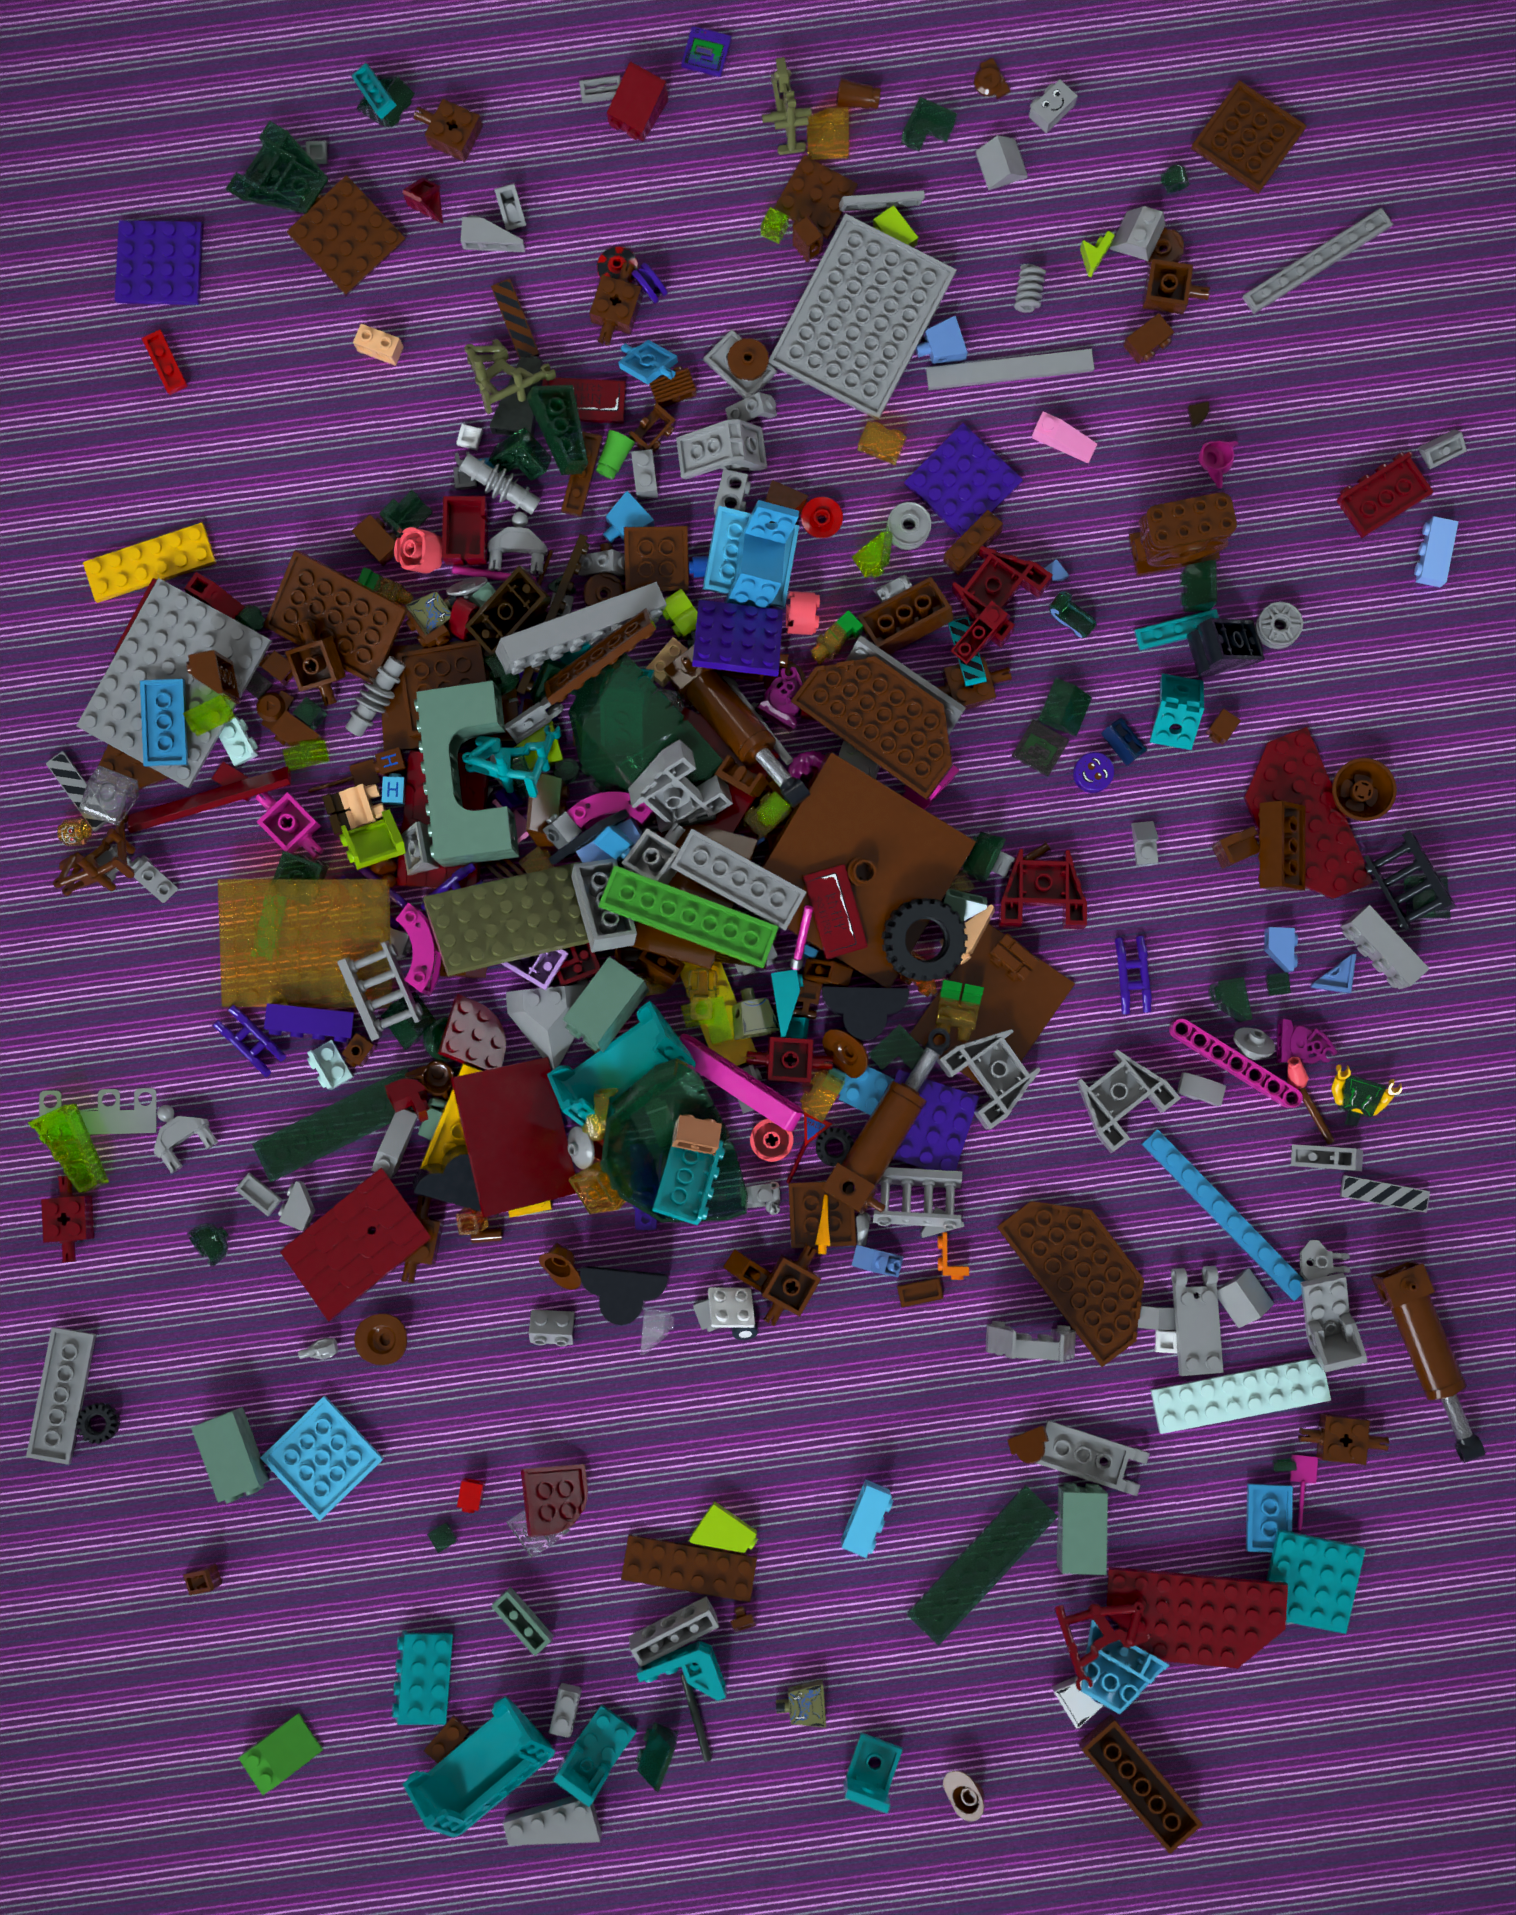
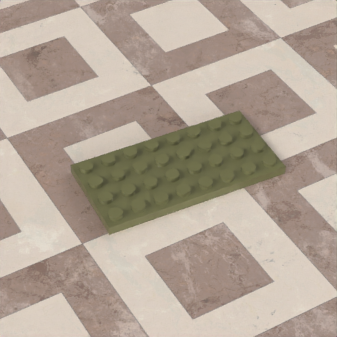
M582 861L424 896L423 902L447 976L589 943L571 878L574 864L582 863Z

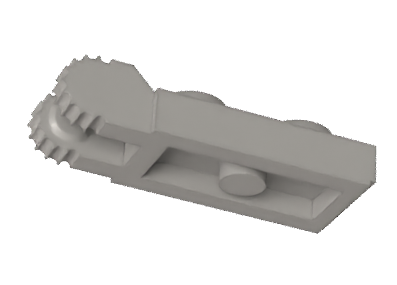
M544 697L541 702L536 703L504 726L517 744L551 722V719L563 711V705L558 703L550 707L552 704L547 700V697Z

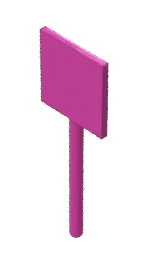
M1292 1454L1290 1481L1301 1482L1297 1530L1301 1531L1305 1483L1316 1484L1318 1458Z

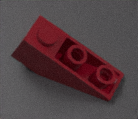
M197 572L184 588L185 593L228 615L243 625L247 623L253 612L220 586Z
M991 601L952 648L951 652L965 664H968L999 632L1011 616Z

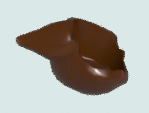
M437 1059L431 1061L427 1066H421L405 1073V1077L418 1080L425 1087L427 1094L443 1096L444 1100L447 1101L453 1087L451 1078L454 1077V1069L444 1061Z

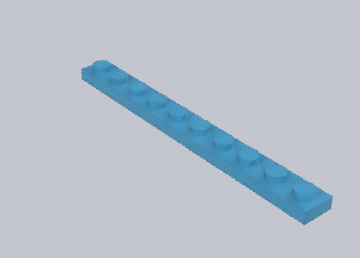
M1156 1129L1141 1145L1264 1272L1295 1301L1302 1294L1301 1282L1305 1280L1178 1149Z

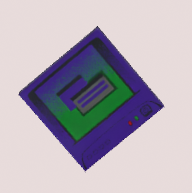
M692 26L681 67L721 77L732 36Z

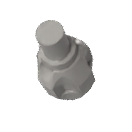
M327 1337L318 1339L311 1346H308L307 1349L299 1350L298 1356L300 1359L307 1357L316 1359L330 1358L338 1353L336 1339Z

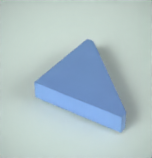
M1351 954L1313 982L1310 988L1350 994L1352 991L1356 954Z

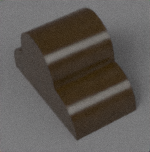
M519 565L465 627L491 657H496L495 651L500 638L544 623L548 614L545 610L551 602V597L527 570Z

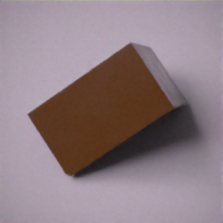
M1254 826L1223 838L1211 846L1222 869L1260 852V847L1254 837L1258 834Z

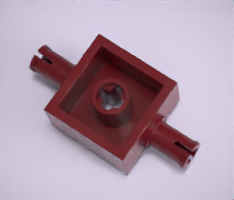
M769 1037L768 1050L766 1052L747 1051L746 1057H755V1059H746V1065H765L767 1067L766 1081L811 1083V1071L813 1068L832 1070L833 1064L824 1063L833 1062V1056L814 1055L813 1039ZM788 1054L791 1055L792 1059H795L791 1066L784 1062V1058H787Z
M72 1175L58 1176L59 1196L57 1198L41 1199L43 1243L59 1241V1243H62V1263L77 1262L75 1242L77 1240L94 1238L92 1195L75 1197L72 1191Z

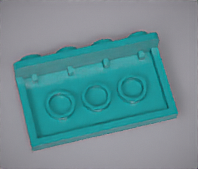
M719 1140V1147L714 1155L672 1147L671 1143L652 1211L697 1226L702 1219L705 1220L709 1207H706L708 1199L711 1200L714 1192V1187H711L713 1179H717L720 1168L717 1167L718 1160H722L725 1153V1148L722 1147L724 1141Z
M402 1631V1636L398 1637L397 1650H400V1659H396L395 1671L399 1674L398 1681L394 1682V1695H397L396 1704L392 1705V1718H395L397 1725H446L452 1633H408L407 1631Z

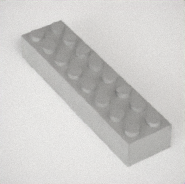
M657 582L500 638L495 652L505 675L509 673L516 675L524 671V668L528 666L534 668L542 665L547 659L557 660L566 652L576 653L585 645L595 646L645 608L651 613L653 621L656 623L659 621V617L663 614L667 604Z

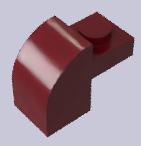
M405 1078L385 1085L387 1097L396 1113L412 1106L420 1123L428 1120L427 1111L430 1109L426 1101L428 1099L426 1089L419 1081Z

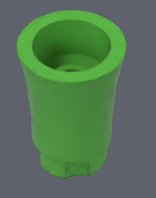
M609 430L605 446L598 460L596 472L613 480L628 453L635 445V442L621 433Z

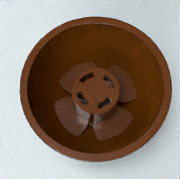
M1358 758L1349 761L1339 769L1333 780V800L1337 808L1345 816L1353 820L1371 821L1378 819L1391 809L1396 799L1397 787L1394 776L1384 764L1374 759Z

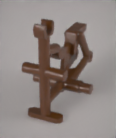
M123 810L120 811L119 818H116L114 815L111 816V822L116 825V829L110 828L107 831V836L96 850L85 857L76 852L59 863V869L62 871L59 877L53 881V886L60 888L65 885L62 889V893L65 896H69L73 891L96 882L106 887L109 891H114L116 885L105 875V873L114 868H117L127 878L135 876L134 870L127 865V852L133 854L136 848L125 838V823L128 822V814ZM115 841L117 843L118 857L112 858L111 861L99 867L96 859L105 851H108L111 847L110 844ZM74 868L71 875L67 876L70 869Z

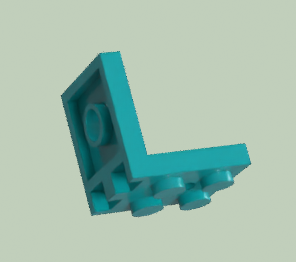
M1162 673L1160 678V704L1150 735V743L1192 750L1204 711V681ZM1173 724H1179L1181 725V728L1178 730L1171 729L1170 726Z
M861 1732L843 1783L845 1798L888 1813L890 1808L888 1791L903 1748ZM871 1757H878L881 1760L878 1767L873 1768L869 1766L868 1761Z

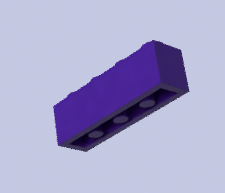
M267 1003L264 1029L269 1030L268 1034L281 1036L282 1032H290V1037L303 1038L304 1034L312 1035V1039L325 1040V1036L334 1037V1041L347 1042V1039H352L354 1012Z

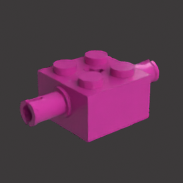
M268 792L261 793L266 799L258 794L255 799L264 806L267 812L257 823L286 853L292 855L301 846L313 859L319 857L314 849L320 854L323 853L324 849L311 838L321 825L292 795L287 792L276 802ZM288 821H291L292 826L290 828L287 824Z

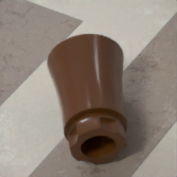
M840 77L836 108L878 109L881 89L873 87V85L861 84Z

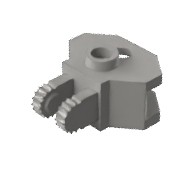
M1310 1240L1299 1253L1300 1275L1305 1281L1326 1277L1333 1273H1350V1267H1333V1259L1347 1260L1350 1259V1255L1348 1253L1328 1251L1319 1240ZM1307 1260L1312 1261L1313 1266L1307 1265Z

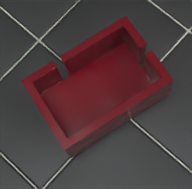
M443 496L442 559L445 565H464V561H467L468 565H487L488 525L486 522H488L489 504L485 496Z

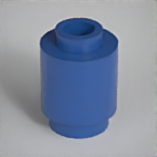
M708 556L692 557V561H688L689 574H693V578L705 577Z

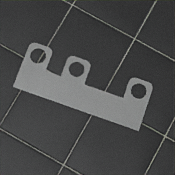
M139 1088L135 1090L134 1110H120V1092L117 1089H102L98 1092V1111L61 1112V1093L59 1091H42L39 1095V1136L156 1133V1090L153 1088ZM143 1092H148L152 1096V1102L147 1106L141 1105L138 1100L139 1095ZM106 1093H112L116 1098L115 1104L111 1107H107L102 1103V1097ZM49 1094L57 1098V1104L53 1108H47L44 1105V1098Z

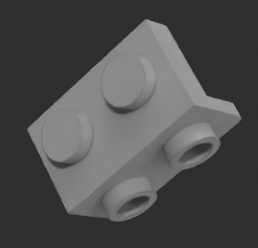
M531 1310L529 1325L530 1343L536 1345L556 1344L557 1346L573 1345L575 1313L571 1311Z

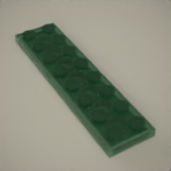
M405 1068L253 1143L254 1150L270 1183L389 1125L394 1117L395 1110L387 1097L385 1085L399 1079H405V1073L410 1072L409 1069ZM412 1106L406 1108L415 1112Z
M1024 1485L906 1613L907 1616L939 1646L1056 1520L1058 1515L1030 1488Z

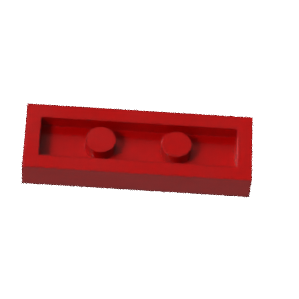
M157 330L141 338L167 393L171 395L188 387L162 331Z

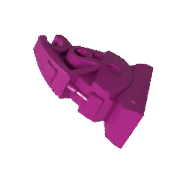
M795 667L790 668L791 676L785 674V668L780 670V677L772 681L770 687L763 695V702L759 703L755 708L758 714L788 732L794 730L798 722L794 716L800 709L791 700L803 685ZM781 683V687L779 689L776 688L777 684Z
M1287 1019L1277 1021L1276 1063L1288 1062V1059L1291 1057H1299L1302 1064L1315 1063L1319 1060L1329 1063L1330 1059L1325 1056L1326 1051H1329L1332 1056L1337 1054L1328 1036L1316 1028L1308 1029L1305 1028V1025L1293 1026L1292 1021ZM1313 1053L1315 1055L1314 1057L1309 1058V1054Z

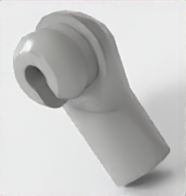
M771 1182L773 1201H767L765 1208L771 1215H776L780 1211V1189L777 1182Z
M866 1212L863 1215L859 1213L855 1219L857 1228L856 1244L860 1246H865L867 1243L871 1217Z

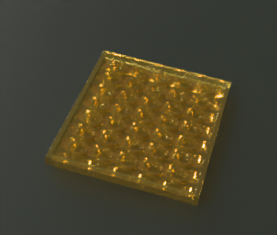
M218 879L222 1007H230L232 1004L236 1007H266L267 1003L297 1007L357 1008L337 961L348 956L350 960L356 961L383 950L381 943L389 940L391 944L389 879ZM386 957L359 968L356 974L359 980L362 979L364 981L391 970V966ZM391 979L366 989L367 999L372 1001L392 993ZM392 1002L378 1008H391Z

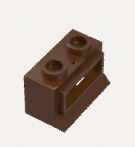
M656 403L647 418L644 417L640 422V426L634 432L631 431L629 433V438L641 450L652 449V452L655 453L662 444L660 440L664 436L668 438L675 430V419ZM660 418L667 425L647 445L641 438Z
M728 754L715 773L716 776L753 798L754 796L759 798L768 784V781L761 773L756 775L747 770L744 766L737 764Z

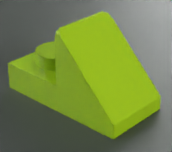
M1107 231L1104 237H1099L1095 246L1084 240L1082 241L1080 251L1089 277L1093 276L1111 246L1115 234Z

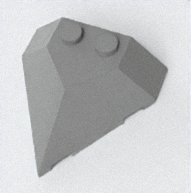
M587 985L549 987L546 991L538 988L506 992L508 1015L542 1058L548 1057L552 1070L560 1065L575 1038L565 1028L566 1023L563 1021V1018Z

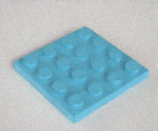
M722 506L717 507L703 583L704 590L728 595L736 578L739 539L751 513ZM794 525L785 543L782 585L771 606L785 607L799 525Z
M323 1396L260 1457L318 1521H321L384 1459L326 1396Z

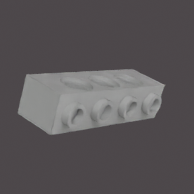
M707 1596L629 1635L630 1651L640 1667L719 1628L716 1612Z

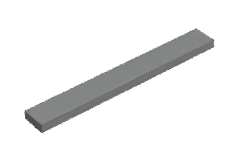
M1381 207L1244 294L1243 300L1253 314L1257 313L1392 227L1393 223Z
M1092 349L928 367L926 368L928 390L1093 372L1094 362Z

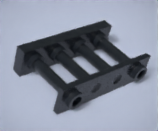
M1409 830L1402 834L1405 840L1402 842L1403 845L1375 861L1366 855L1364 859L1367 863L1364 866L1370 875L1374 874L1398 916L1395 920L1401 930L1405 929L1411 933L1414 930L1410 923L1438 907H1444L1450 911L1457 906L1416 836ZM1406 852L1413 853L1416 859L1413 860L1412 864L1386 879L1383 878L1378 868ZM1417 870L1419 872L1423 870L1426 876L1423 882L1394 897L1389 886ZM1428 888L1430 890L1434 889L1437 894L1434 900L1405 916L1400 904Z

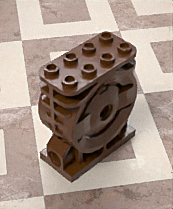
M1214 493L1150 507L1147 513L1139 519L1141 532L1128 535L1136 576L1219 561V551L1228 546V538L1237 527L1231 497L1226 493Z

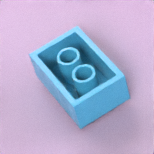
M865 1479L840 1540L843 1549L867 1558L868 1553H873L877 1542L875 1541V1535L877 1532L881 1533L885 1523L883 1515L885 1511H890L893 1503L888 1488Z

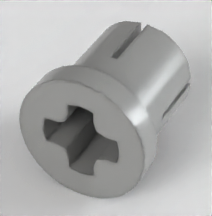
M997 850V857L991 871L1006 878L1016 858Z

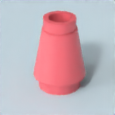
M1291 1057L1288 1059L1287 1083L1296 1089L1304 1088L1309 1077L1299 1057Z

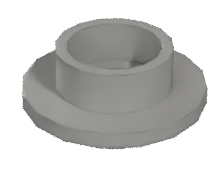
M1244 1027L1234 1033L1233 1040L1238 1046L1239 1052L1249 1059L1259 1060L1262 1057H1269L1275 1051L1273 1040L1259 1029Z

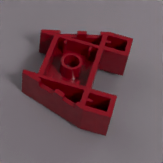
M981 546L979 557L985 561L964 588L954 582L952 584V592L972 620L975 621L991 601L1004 609L1021 586L1037 598H1040L1052 582L1053 574L1036 562L1018 559L1016 556L1005 555L996 552V550ZM1008 620L991 641L1002 648L1014 632L1015 624Z
M1019 849L999 904V927L1020 928L1023 923V905L1063 906L1062 929H1085L1087 926V902L1074 868L1070 850L1064 852L1063 861L1023 860V849Z

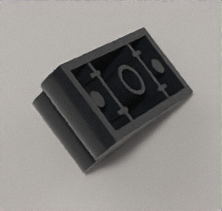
M1209 618L1198 624V629L1186 636L1198 677L1217 675L1231 669L1250 666L1265 660L1253 620Z
M822 987V1001L825 1007L831 1013L842 1016L844 1030L860 1042H868L877 1038L886 1026L887 1017L901 1011L909 998V989Z
M459 1145L450 1149L445 1154L442 1164L432 1163L425 1165L416 1173L413 1180L414 1193L481 1212L466 1145Z
M585 1265L580 1270L583 1286L591 1294L600 1296L599 1307L602 1315L606 1320L616 1325H626L633 1322L642 1313L645 1301L659 1297L667 1288L670 1274Z

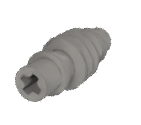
M468 453L459 470L469 475L472 482L477 480L484 486L486 485L485 494L493 490V499L500 494L499 503L507 499L516 505L515 509L521 508L530 515L533 514L541 499L529 492V487L525 489L518 485V479L512 482L513 473L505 477V468L498 473L499 464L493 469L485 464V459L480 461Z
M389 656L383 667H378L379 673L375 679L368 677L373 684L364 683L369 691H359L364 696V699L355 697L360 704L356 710H351L350 712L352 717L345 726L348 731L358 737H362L367 727L373 726L372 719L376 713H385L386 708L384 705L389 706V699L395 697L391 689L395 683H400L399 676L406 667L401 661Z

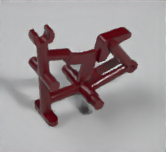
M1140 1602L1104 1607L1092 1604L1087 1610L1066 1616L1063 1605L1054 1608L1078 1679L1075 1683L1078 1691L1081 1690V1680H1086L1089 1687L1093 1686L1090 1677H1086L1083 1667L1097 1659L1099 1656L1098 1652L1103 1647L1120 1640L1125 1648L1145 1643L1150 1639V1635L1136 1636L1141 1615L1144 1611V1605ZM1132 1614L1127 1633L1122 1629L1114 1631L1105 1616ZM1091 1619L1095 1621L1104 1636L1096 1640L1091 1645L1090 1652L1080 1658L1069 1625Z

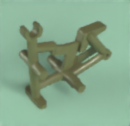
M779 57L776 58L777 71L771 74L777 111L762 114V122L774 123L775 130L785 128L788 144L778 147V154L784 155L806 150L805 143H796L795 127L808 125V117L812 116L811 107L795 109L796 99L794 98V91H791L790 87L791 71L786 67L785 58ZM777 81H778V83H779V90H780V92H783V99H780V97H779L778 87H777Z
M498 339L493 340V345L491 346L467 344L464 347L465 353L468 355L467 362L474 371L475 382L479 386L484 409L487 414L492 413L491 404L516 392L518 400L523 402L526 400L524 388L543 379L549 381L556 378L555 370H550L549 363L542 365L541 371L535 374L528 372L522 367L515 368L505 362L509 359L508 351ZM493 352H495L494 354H490V355H476V353H493ZM494 361L493 365L486 370L483 362ZM503 371L514 378V384L498 391L490 382V379Z

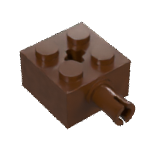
M442 99L435 113H431L418 106L416 108L417 111L414 112V119L429 125L424 134L428 146L466 162L483 128L480 115L445 99Z
M1152 259L1147 270L1142 308L1184 314L1189 298L1208 300L1210 287L1192 285L1193 265Z

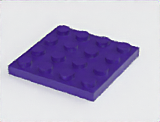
M119 220L115 283L116 303L199 305L203 224L201 222Z
M962 423L918 467L904 484L961 537L987 510L992 513L1023 482V479Z
M699 600L692 666L778 677L783 610Z
M897 1070L894 1081L899 1084H905L910 1073ZM925 1079L918 1092L920 1093L919 1096L927 1102L923 1109H921L922 1111L893 1159L927 1170L956 1171L980 1096Z

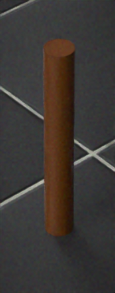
M1306 1088L1298 1089L1302 1094V1101L1327 1145L1333 1143L1335 1139Z

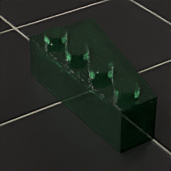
M573 385L532 386L526 398L561 475L582 474L588 465V459Z

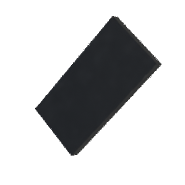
M624 809L598 821L548 859L551 864L555 865L577 854V850L594 841L608 826L620 824L628 818L627 810Z

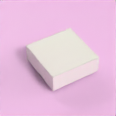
M462 424L456 442L457 446L477 451L483 430Z
M1156 1330L1155 1352L1177 1353L1176 1331Z

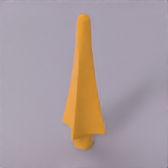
M827 1194L823 1197L821 1220L815 1245H818V1254L826 1255L827 1246H831L828 1221L829 1196Z

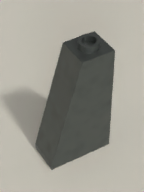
M536 356L521 357L516 368L522 367L528 372L535 374L541 371L542 359ZM511 377L508 386L514 384L513 377ZM542 380L524 388L526 400L523 402L518 400L517 392L501 399L490 422L492 434L534 438Z

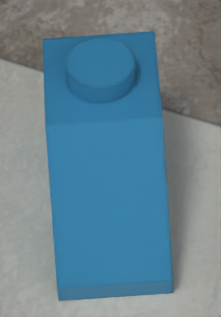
M608 826L593 841L615 860L621 857L625 859L634 845L618 826Z

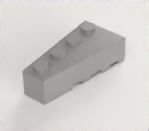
M574 1796L506 1815L503 1821L508 1845L600 1842L602 1836L594 1803L588 1807Z

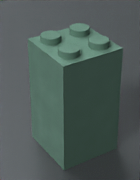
M608 957L564 1016L565 1028L575 1038L580 1039L582 1037V1040L592 1050L597 1051L599 1049L604 1053L647 995L649 989L644 980L611 957Z
M243 1407L191 1427L218 1503L225 1500L227 1504L244 1496V1492L248 1496L264 1488L263 1484L269 1481L263 1461L260 1458L261 1456Z
M1066 1482L1064 1486H1058L1057 1567L1062 1574L1107 1575L1108 1493L1102 1487H1099V1484L1086 1483L1085 1487H1079L1077 1483Z

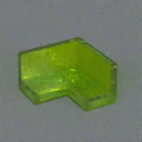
M723 996L681 1006L686 1028L707 1024L712 1044L733 1040Z

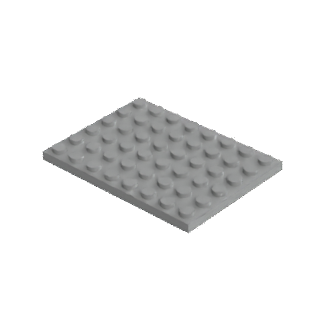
M845 213L769 358V364L879 420L957 270Z
M158 578L76 726L143 763L140 681L184 679L188 765L151 766V768L185 787L191 788L237 704L219 695L192 677V674L188 673L186 662L189 661L188 655L215 650L231 660L234 665L241 698L272 640Z

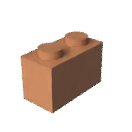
M689 1114L679 1115L675 1122L672 1147L714 1155L719 1147L722 1124L716 1123L713 1119L701 1120Z

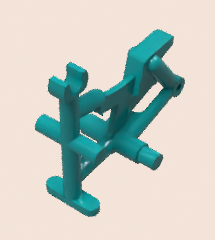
M546 725L544 728L545 741L526 743L525 746L518 748H503L500 738L479 736L475 740L478 747L470 753L467 752L462 755V760L466 763V771H475L500 779L507 793L514 791L512 778L522 779L525 782L529 796L536 798L538 795L536 785L542 771L547 772L550 770L547 757L554 739L561 737L560 726H557L556 730L551 732L550 726ZM531 751L537 752L538 758L532 772L511 769V757L528 756ZM494 754L496 763L486 759Z

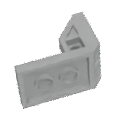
M740 419L725 420L676 438L681 478L686 480L719 468L731 471H757L767 468L762 428Z
M1344 1273L1301 1282L1306 1336L1309 1346L1324 1373L1367 1363V1355L1357 1325L1349 1312L1347 1282Z

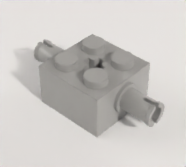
M673 823V826L664 838L646 828L630 850V853L622 861L623 866L628 871L668 885L677 873L676 870L671 868V865L680 851L675 844L685 832L684 828L680 825L677 826V823Z

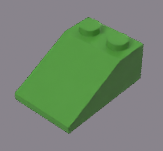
M298 1713L245 1750L238 1759L261 1794L264 1795L314 1758L323 1749Z

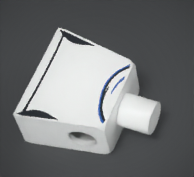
M1076 1676L1054 1685L1052 1689L1076 1729H1078L1103 1704L1076 1689L1075 1683L1078 1680Z

